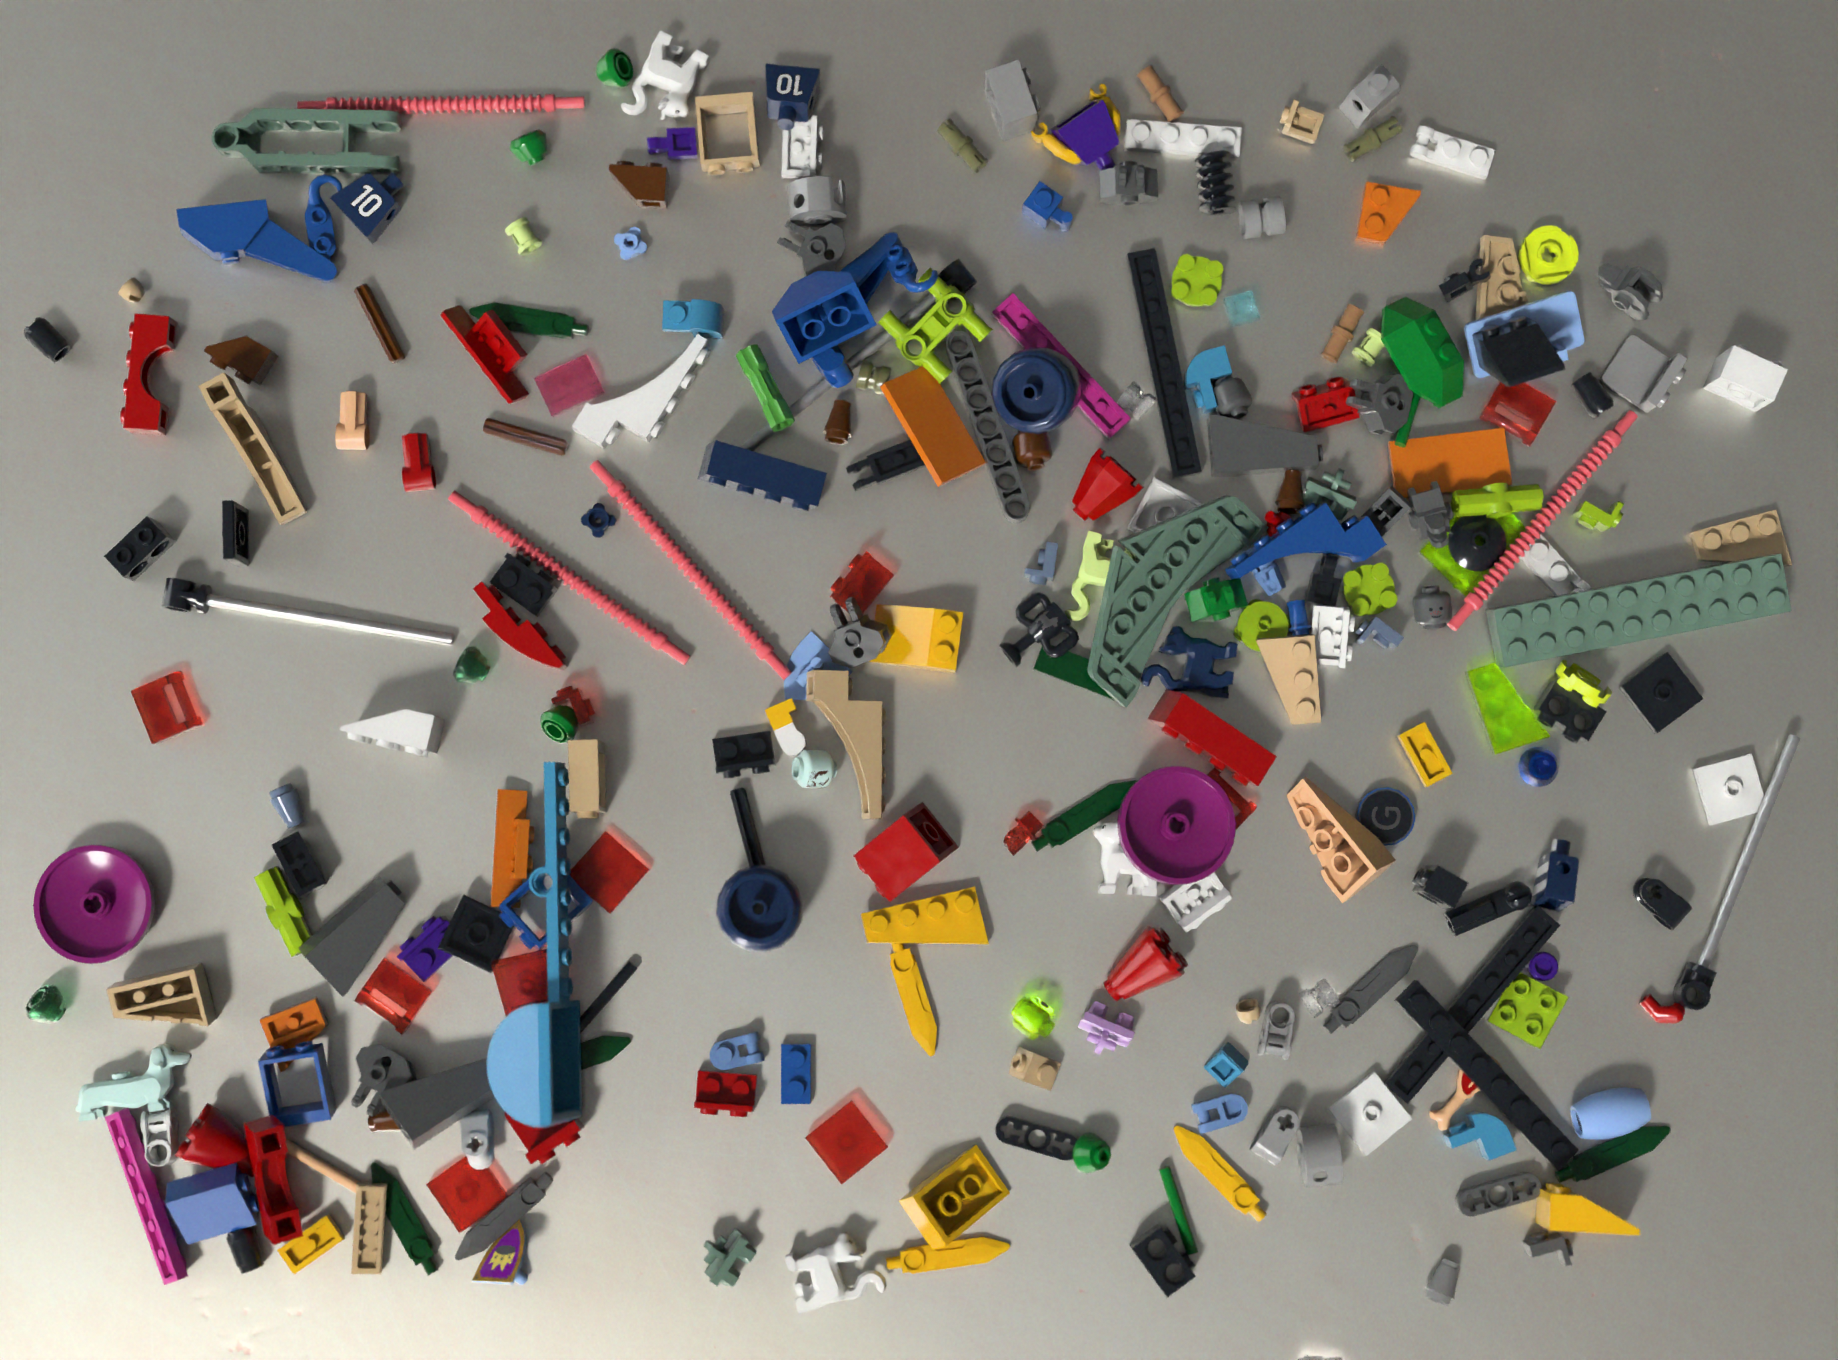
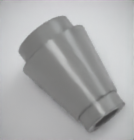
M1443 1258L1425 1288L1428 1290L1426 1298L1448 1306L1450 1300H1454L1460 1265Z

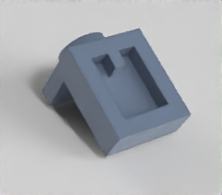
M1047 542L1046 549H1040L1037 566H1042L1043 570L1025 568L1024 577L1030 578V583L1046 585L1047 581H1053L1058 543Z
M1374 617L1370 621L1365 619L1355 631L1359 636L1354 642L1360 645L1372 633L1374 635L1373 640L1385 649L1388 647L1394 649L1398 647L1404 637L1378 617Z

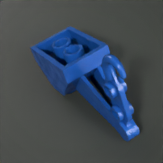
M324 174L312 180L309 186V201L305 212L309 246L269 219L266 199L176 209L178 224L183 237L214 260H222L224 265L240 263V258L248 256L329 283L337 276L336 266L330 261V257L335 252L336 243L331 213L321 198L320 187L325 183L333 184L338 191L342 190L343 187L341 182L332 175Z
M888 233L839 272L816 271L792 283L772 310V314L799 364L877 325L867 303L888 270L896 283L904 285L907 290L913 293L923 292L931 288L937 281V271L933 270L928 280L917 283L915 280L918 269L909 250L903 247L897 233Z

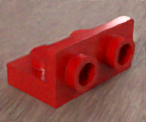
M1333 377L1328 379L1326 384L1318 386L1314 384L1304 385L1299 388V391L1291 393L1292 399L1297 405L1301 430L1304 433L1360 418L1358 409L1346 404L1348 397H1356L1355 389L1349 387L1350 381L1347 378Z
M698 1070L694 1108H700L701 1114L718 1115V1110H729L730 1116L747 1117L748 1112L755 1110L757 1074Z

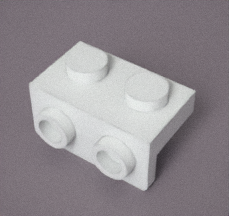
M812 115L811 120L807 122L795 121L793 129L783 130L782 178L801 179L816 176V170H822V153L817 152V142H823V124H818L817 115Z
M1313 604L1311 634L1315 635L1317 664L1339 666V668H1345L1346 661H1351L1352 644L1347 643L1348 632H1354L1355 615L1350 614L1349 607Z
M1215 873L1194 883L1174 885L1159 896L1176 923L1185 932L1199 927L1207 917L1214 912L1222 910L1227 905V902L1233 898Z

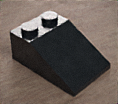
M1526 316L1513 317L1508 320L1509 323L1501 326H1485L1481 329V332L1472 335L1479 367L1507 387L1565 370L1563 361L1539 325Z

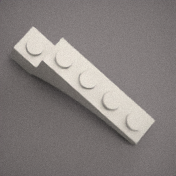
M697 334L688 348L669 368L639 389L598 404L591 405L586 402L574 421L572 428L575 432L603 449L608 444L612 445L620 433L619 425L647 442H650L652 437L657 438L665 426V423L662 422L668 412L672 414L680 402V399L677 397L683 388L687 390L695 378V374H693L698 364L703 365L710 354L708 340Z

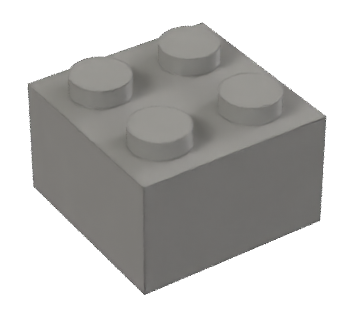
M1019 60L988 69L985 72L984 89L1002 141L1029 133L1031 130L1035 131L1036 120H1039L1038 112L1040 111V105L1036 94H1030L1029 85L1031 84L1029 72L1026 67H1021Z

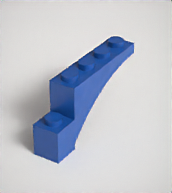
M1312 502L1299 511L1301 516L1292 521L1290 518L1276 527L1278 530L1276 534L1271 537L1265 535L1253 544L1255 548L1249 553L1243 551L1230 560L1232 565L1226 568L1225 571L1230 579H1237L1275 559L1302 553L1339 555L1351 558L1352 562L1355 563L1365 561L1387 544L1368 516L1357 518L1356 515H1353L1340 524L1327 503L1315 505Z

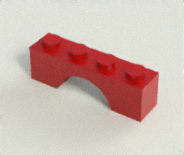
M134 314V322L130 323L129 336L132 339L131 350H128L126 355L129 373L128 379H125L123 384L126 403L125 407L121 409L120 420L123 428L131 433L166 436L169 407L158 401L152 394L149 386V373L157 359L166 353L175 351L177 322L170 316Z
M274 1115L244 1123L264 1235L273 1245L302 1237L303 1232L299 1210L293 1199L286 1175L285 1156L288 1153L284 1126Z

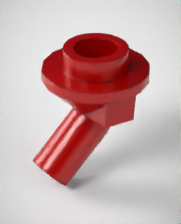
M1268 511L1265 514L1266 525L1269 527L1266 531L1269 537L1278 532L1276 529L1278 525L1291 518L1288 514L1283 512L1275 513L1273 511Z

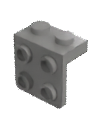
M1631 335L1625 340L1601 376V383L1648 413L1655 407L1661 408L1670 396L1667 390L1672 383L1677 384L1686 372L1683 366L1688 359L1680 353L1669 358L1637 336Z

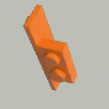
M497 789L490 907H499L500 903L522 885V879H527V873L532 871L533 859L532 855H528V846L533 844L534 826H530V820L526 819L528 791ZM521 900L512 908H521Z

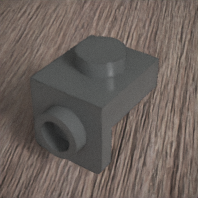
M1547 1231L1530 1235L1531 1240L1523 1242L1526 1254L1531 1257L1556 1251L1560 1264L1564 1266L1572 1265L1570 1257L1573 1256V1250L1568 1238L1564 1239V1236L1557 1232L1549 1235Z

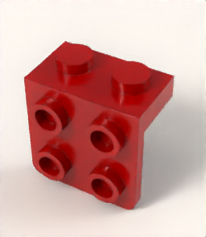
M505 1112L506 1119L528 1150L525 1156L530 1164L538 1160L542 1165L556 1155L553 1150L562 1143L565 1147H568L581 1138L578 1132L585 1128L580 1119L547 1127L529 1126L515 1120Z

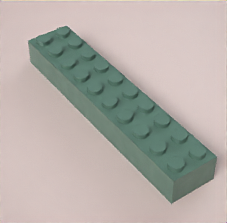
M1781 554L1757 556L1485 609L1497 667L1525 664L1792 611Z

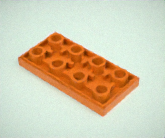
M923 366L887 381L880 387L938 487L978 469L986 463L942 386Z
M1504 427L1408 439L1406 447L1395 445V441L1388 442L1393 486L1405 499H1408V489L1414 487L1416 493L1430 490V484L1434 481L1438 482L1442 494L1453 493L1456 490L1480 489L1494 483L1512 485Z

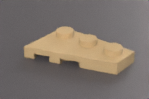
M1315 635L1256 639L1291 724L1320 723L1321 712Z

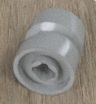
M1280 196L1264 198L1260 204L1257 200L1239 202L1238 215L1243 239L1260 237L1262 232H1266L1268 236L1285 233V211Z

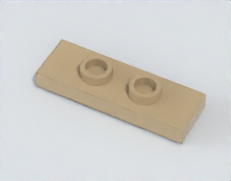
M356 1183L351 1274H382L387 1183Z

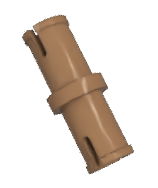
M1149 65L1137 74V77L1150 93V100L1152 103H1157L1168 119V122H1173L1184 113L1171 95V88L1169 85L1165 86L1152 65Z
M1351 304L1347 305L1338 325L1333 326L1331 330L1332 336L1321 353L1322 358L1337 364L1347 342H1351L1354 337L1352 333L1364 314L1363 310Z

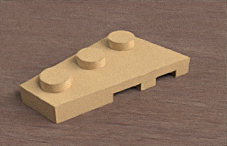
M1489 235L1482 236L1480 239L1479 259L1483 260L1484 265L1479 267L1478 275L1489 271L1491 278L1487 282L1478 284L1475 320L1525 305L1528 302L1526 291H1523L1519 277L1521 271L1513 239Z
M1776 510L1690 533L1698 561L1726 563L1768 554H1781L1783 566L1792 565Z

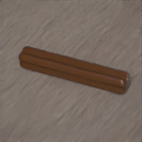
M367 284L356 287L354 293L389 361L393 364L402 361L405 358V354L370 287Z
M487 418L483 425V432L487 435L561 456L567 450L568 442L561 438Z

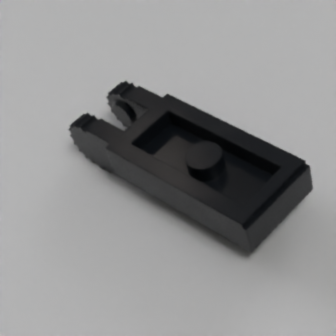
M908 440L868 455L867 459L854 463L846 469L848 474H855L870 466L873 476L860 479L853 484L854 490L858 491L875 483L878 485L910 473L926 465L912 441Z

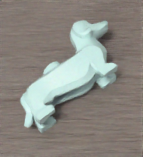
M160 1044L152 1050L149 1068L144 1075L131 1077L130 1071L112 1074L111 1080L83 1085L79 1091V1103L75 1108L77 1112H80L79 1122L95 1120L97 1117L105 1116V1110L101 1108L107 1105L138 1108L148 1104L149 1112L173 1107L172 1101L167 1099V1094L174 1086L172 1068L176 1065L188 1063L192 1058V1054L178 1052L172 1044Z

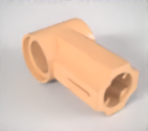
M357 391L341 393L340 423L336 425L335 431L337 449L368 450L370 431L368 424H366V393Z

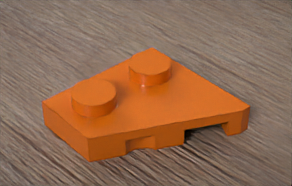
M1366 182L1356 240L1384 245L1420 197L1421 191Z
M317 997L260 1019L270 1047L283 1046L284 1049L294 1048L296 1044L301 1042L313 1041L328 1024ZM294 1060L278 1062L277 1065L280 1072L285 1071Z

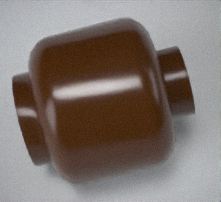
M1018 430V434L1012 440L1017 464L1027 467L1030 471L1042 469L1045 466L1044 463L1048 462L1052 457L1048 433H1024Z

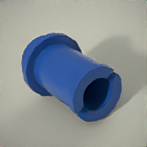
M1305 600L1288 602L1287 607L1291 628L1288 629L1289 632L1292 633V636L1310 635L1309 630H1311L1312 625H1308Z

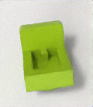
M1584 501L1577 506L1572 515L1579 518L1578 522L1589 529L1596 528L1604 532L1618 525L1623 516L1620 510L1624 503L1620 501L1615 502L1606 513L1589 502Z

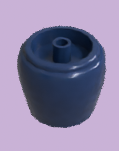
M1029 347L1014 352L999 366L993 379L992 397L998 414L1009 426L1024 433L1042 434L1060 427L1073 415L1082 393V380L1077 367L1069 358L1050 348Z
M753 865L738 870L725 881L717 897L716 915L722 932L733 944L746 951L768 952L782 947L794 937L802 922L804 903L798 886L788 874L773 866ZM761 903L764 906L762 914L755 913V904Z

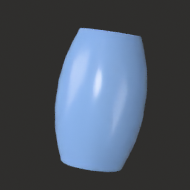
M1621 1087L1599 1091L1581 1099L1570 1108L1574 1129L1581 1139H1612L1631 1133L1651 1120V1109L1648 1099L1643 1090L1638 1088Z

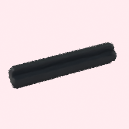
M742 787L730 791V796L749 867L753 865L766 866L746 789Z

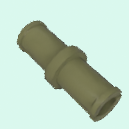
M1392 116L1373 129L1369 127L1362 136L1343 146L1345 153L1357 148L1356 151L1347 155L1349 160L1353 162L1368 151L1381 148L1383 142L1398 133L1400 134L1402 132L1401 125L1389 130V127L1398 123V120Z
M948 119L946 123L943 122L937 132L952 146V152L956 156H960L974 173L980 171L978 168L982 170L987 165V158L972 144V138L965 136L953 123L952 119Z

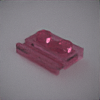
M587 354L534 378L553 418L605 394Z

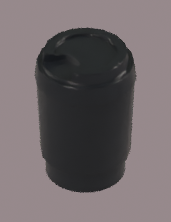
M36 318L34 323L29 327L26 326L24 329L25 338L53 362L61 360L71 348L66 339L44 318Z
M1591 372L1571 384L1575 395L1590 417L1595 419L1601 413L1614 406L1612 397H1610Z
M251 1226L229 1232L226 1238L241 1274L264 1265L256 1232Z

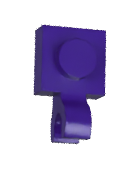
M695 127L667 129V137L647 138L648 154L655 155L668 152L669 160L697 159Z

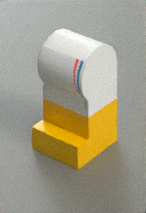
M792 698L765 709V712L782 750L789 756H798L800 752L806 749L807 743L803 734L796 729L790 715L797 711Z

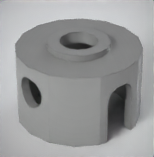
M830 176L805 177L788 184L790 222L803 227H822L830 223L838 224L847 218L845 183L843 180L838 181V187L833 189L832 177Z
M1335 1124L1298 1127L1297 1157L1305 1187L1342 1184V1153ZM1319 1171L1327 1173V1176L1324 1178H1314L1315 1173Z

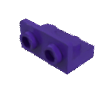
M446 916L431 917L423 924L421 928L424 931L416 939L411 936L399 947L402 952L397 958L400 961H404L423 982H426L453 957L437 949L450 922Z

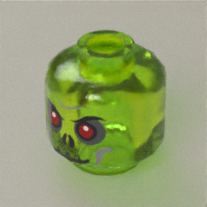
M1024 996L1011 1012L1013 1026L1031 1040H1035L1041 1035L1046 1038L1056 1025L1053 1022L1055 1016L1054 1009L1037 996L1029 998Z

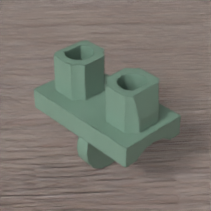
M1340 468L1335 475L1324 472L1321 479L1331 483V485L1310 476L1306 480L1304 505L1312 502L1318 505L1323 497L1333 500L1330 509L1338 520L1342 521L1349 509H1354L1357 501L1356 496L1337 489L1341 487L1349 490L1351 482L1342 479L1344 470Z
M736 1228L728 1239L720 1235L716 1243L707 1240L704 1243V1247L709 1253L704 1258V1261L709 1266L705 1270V1274L710 1278V1282L716 1286L722 1283L733 1287L740 1276V1272L732 1267L733 1263L739 1258L748 1264L757 1251L748 1242L744 1234Z

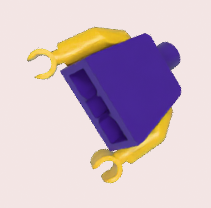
M1100 84L1099 90L1102 94H1095L1093 89L1090 88L1089 99L1091 102L1050 129L1053 134H1049L1046 124L1040 122L1039 127L1044 130V133L1036 135L1031 130V135L1035 142L1043 143L1058 158L1073 165L1087 166L1095 162L1101 171L1113 168L1116 165L1108 151L1119 144L1118 136L1121 133V114L1111 98L1106 96V85Z

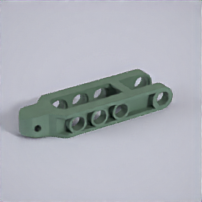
M254 108L240 122L218 125L212 133V143L225 157L246 158L259 173H370L390 175L393 172L397 174L399 173L400 157L398 155L392 157L373 155L371 152H354L355 132H399L401 130V114L388 110ZM266 131L343 132L342 152H336V155L315 154L313 151H308L307 154H287L285 151H279V154L260 153L261 136Z

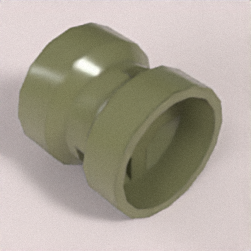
M863 360L856 388L861 390L869 388L874 390L876 394L884 396L880 387L889 381L892 368L887 366L876 367L872 362Z

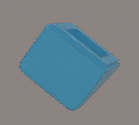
M1227 1042L1203 1068L1225 1088L1245 1070L1249 1062L1231 1043Z

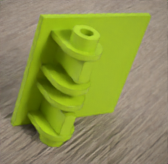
M1520 972L1503 992L1488 1022L1524 1040L1525 1043L1541 1049L1569 997Z

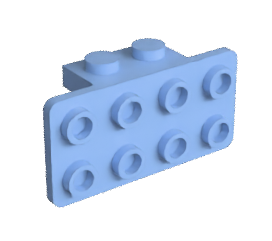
M1568 290L1467 323L1464 326V332L1474 375L1477 378L1490 376V374L1479 367L1472 335L1481 332V329L1485 326L1507 324L1509 319L1517 316H1526L1535 321L1561 360H1569L1567 350L1582 346L1585 341L1575 293Z

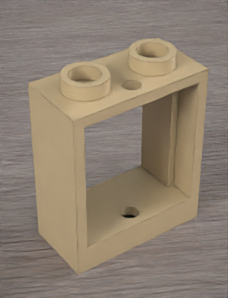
M743 92L695 97L702 171L708 172L709 175H721L725 173V170L737 169V172L746 173L760 167L753 93ZM747 112L751 156L709 159L705 116Z
M598 739L568 740L569 812L577 813V818L581 819L599 818V813H606L605 743Z

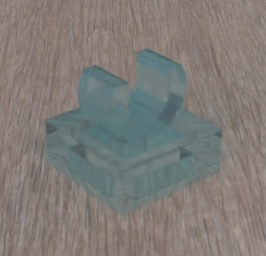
M1252 290L1224 298L1223 302L1231 328L1260 319Z

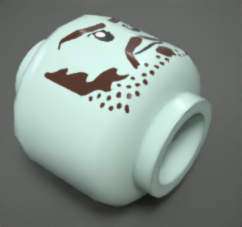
M803 750L793 759L792 776L803 788H825L831 783L832 778L836 777L837 764L836 761L832 760L829 752L825 750Z

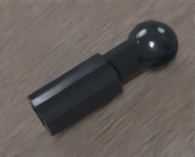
M1511 882L1502 889L1445 912L1447 925L1453 935L1458 936L1511 912L1525 909L1531 902L1532 892L1523 882Z

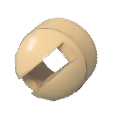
M132 277L120 288L118 294L126 301L135 303L141 300L145 292L142 284L135 277Z
M1244 999L1236 1004L1235 1008L1240 1021L1246 1024H1251L1252 1020L1258 1021L1261 1010L1256 999Z

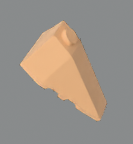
M1307 777L1303 778L1286 795L1300 827L1306 829L1312 845L1309 847L1312 854H1317L1323 870L1320 872L1324 881L1342 903L1377 879L1396 861L1372 832Z

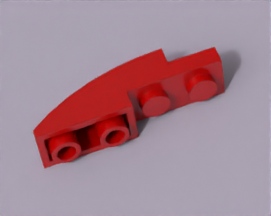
M481 581L473 588L490 610L482 620L504 642L518 652L543 665L562 671L567 668L563 662L567 657L556 644L553 647L549 645L545 640L548 633L539 622L533 625L527 619L519 625L518 622L521 621V618L511 606L507 609L499 601L503 596L493 584L488 587Z

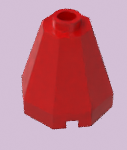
M1099 448L1091 457L1072 499V502L1076 505L1073 511L1084 521L1088 518L1093 521L1137 496L1144 488L1141 483L1135 486L1133 483L1137 479L1112 456L1104 458L1103 455L1106 451L1102 448Z

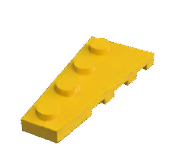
M975 887L860 914L867 943L989 944Z

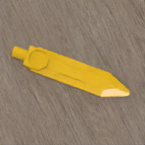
M891 943L894 953L890 954V965L912 1036L929 1056H933L936 1048L937 1026L915 956L911 954L910 948L905 949L904 944Z
M1180 1126L1174 1127V1133L1187 1159L1237 1210H1241L1245 1215L1249 1212L1260 1222L1267 1213L1257 1204L1260 1199L1255 1195V1191L1201 1135Z
M982 1236L954 1240L948 1246L932 1250L929 1244L908 1247L906 1250H900V1256L886 1258L887 1270L902 1268L903 1273L910 1272L914 1274L987 1263L1009 1250L1010 1244Z

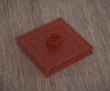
M605 831L571 869L569 875L591 898L611 914L650 869Z
M547 949L492 961L491 966L506 1017L523 1006L548 1003Z
M852 1100L805 1137L841 1184L888 1148V1145Z
M467 1156L426 1184L459 1233L488 1214L509 1196L489 1167L483 1170H476L468 1163Z

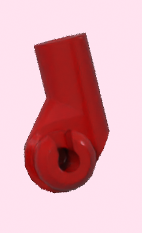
M1651 994L1646 995L1639 1002L1657 1023L1676 1024L1682 1021L1685 1015V1008L1679 1003L1661 1006Z

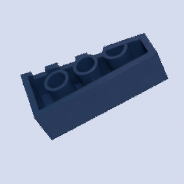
M715 440L706 446L698 480L706 481L718 487L733 488L745 495L753 496V494L764 496V500L781 504V501L791 503L792 508L808 512L809 508L813 509L819 505L827 473Z

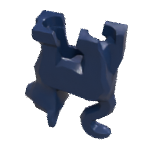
M1174 626L1166 636L1163 647L1159 648V652L1173 656L1186 655L1182 677L1175 680L1167 668L1160 664H1153L1144 669L1141 681L1144 686L1148 687L1152 678L1158 676L1165 688L1172 691L1199 692L1208 697L1228 699L1229 685L1233 684L1234 672L1224 671L1222 674H1216L1213 672L1215 659L1236 657L1238 644L1228 642L1225 646H1220L1205 638H1192L1184 632L1182 627Z

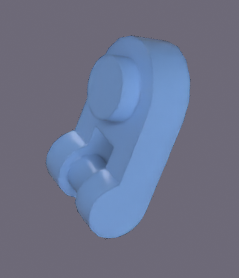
M753 1032L715 1043L710 1050L711 1063L720 1070H729L765 1061L764 1054L760 1052L757 1042L760 1040L759 1033ZM746 1044L748 1055L741 1057L738 1046Z
M1235 1093L1221 1095L1191 1105L1193 1113H1197L1200 1122L1197 1125L1200 1134L1243 1121L1248 1112L1245 1099ZM1217 1108L1219 1118L1211 1120L1208 1110Z

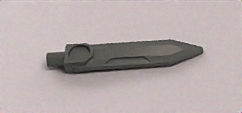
M1412 945L1390 953L1335 1004V1007L1330 1011L1333 1017L1323 1027L1332 1034L1341 1025L1347 1028L1350 1024L1355 1023L1408 973L1418 947Z
M545 1172L536 1181L530 1177L465 1234L455 1254V1259L462 1260L487 1249L546 1196L544 1188L553 1181L552 1176Z

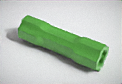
M753 344L740 350L736 357L760 401L771 429L777 432L791 426L795 419L769 371L768 364L760 347L757 344Z

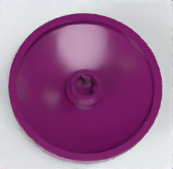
M1170 766L1154 770L1132 785L1121 803L1117 828L1122 849L1138 871L1148 878L1163 884L1185 885L1208 877L1224 863L1234 843L1236 822L1231 802L1217 782L1198 770L1183 766Z
M102 845L77 847L57 857L42 874L34 895V917L37 928L45 942L61 956L80 963L109 962L132 951L147 934L155 910L154 890L144 868L126 852Z

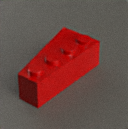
M1165 690L1147 718L1161 727V731L1171 738H1178L1186 743L1185 747L1197 755L1202 753L1208 757V762L1221 771L1227 769L1233 773L1231 778L1245 787L1248 783L1259 786L1277 757L1181 692Z

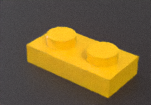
M1425 722L1397 736L1424 787H1428L1453 774Z
M328 1214L306 1229L302 1237L292 1239L277 1251L295 1275L346 1238Z

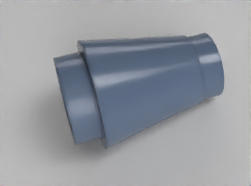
M289 783L269 792L272 798L269 801L288 829L305 822L297 788L293 789L292 784Z

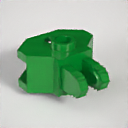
M1219 577L1202 582L1204 587L1183 594L1191 615V623L1213 618L1214 621L1231 617L1230 612L1248 606L1240 578L1220 581Z

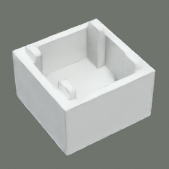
M1740 344L1738 347L1733 345L1716 357L1703 388L1756 412L1775 400L1788 369L1782 367V362L1776 359L1768 361L1749 352V347Z

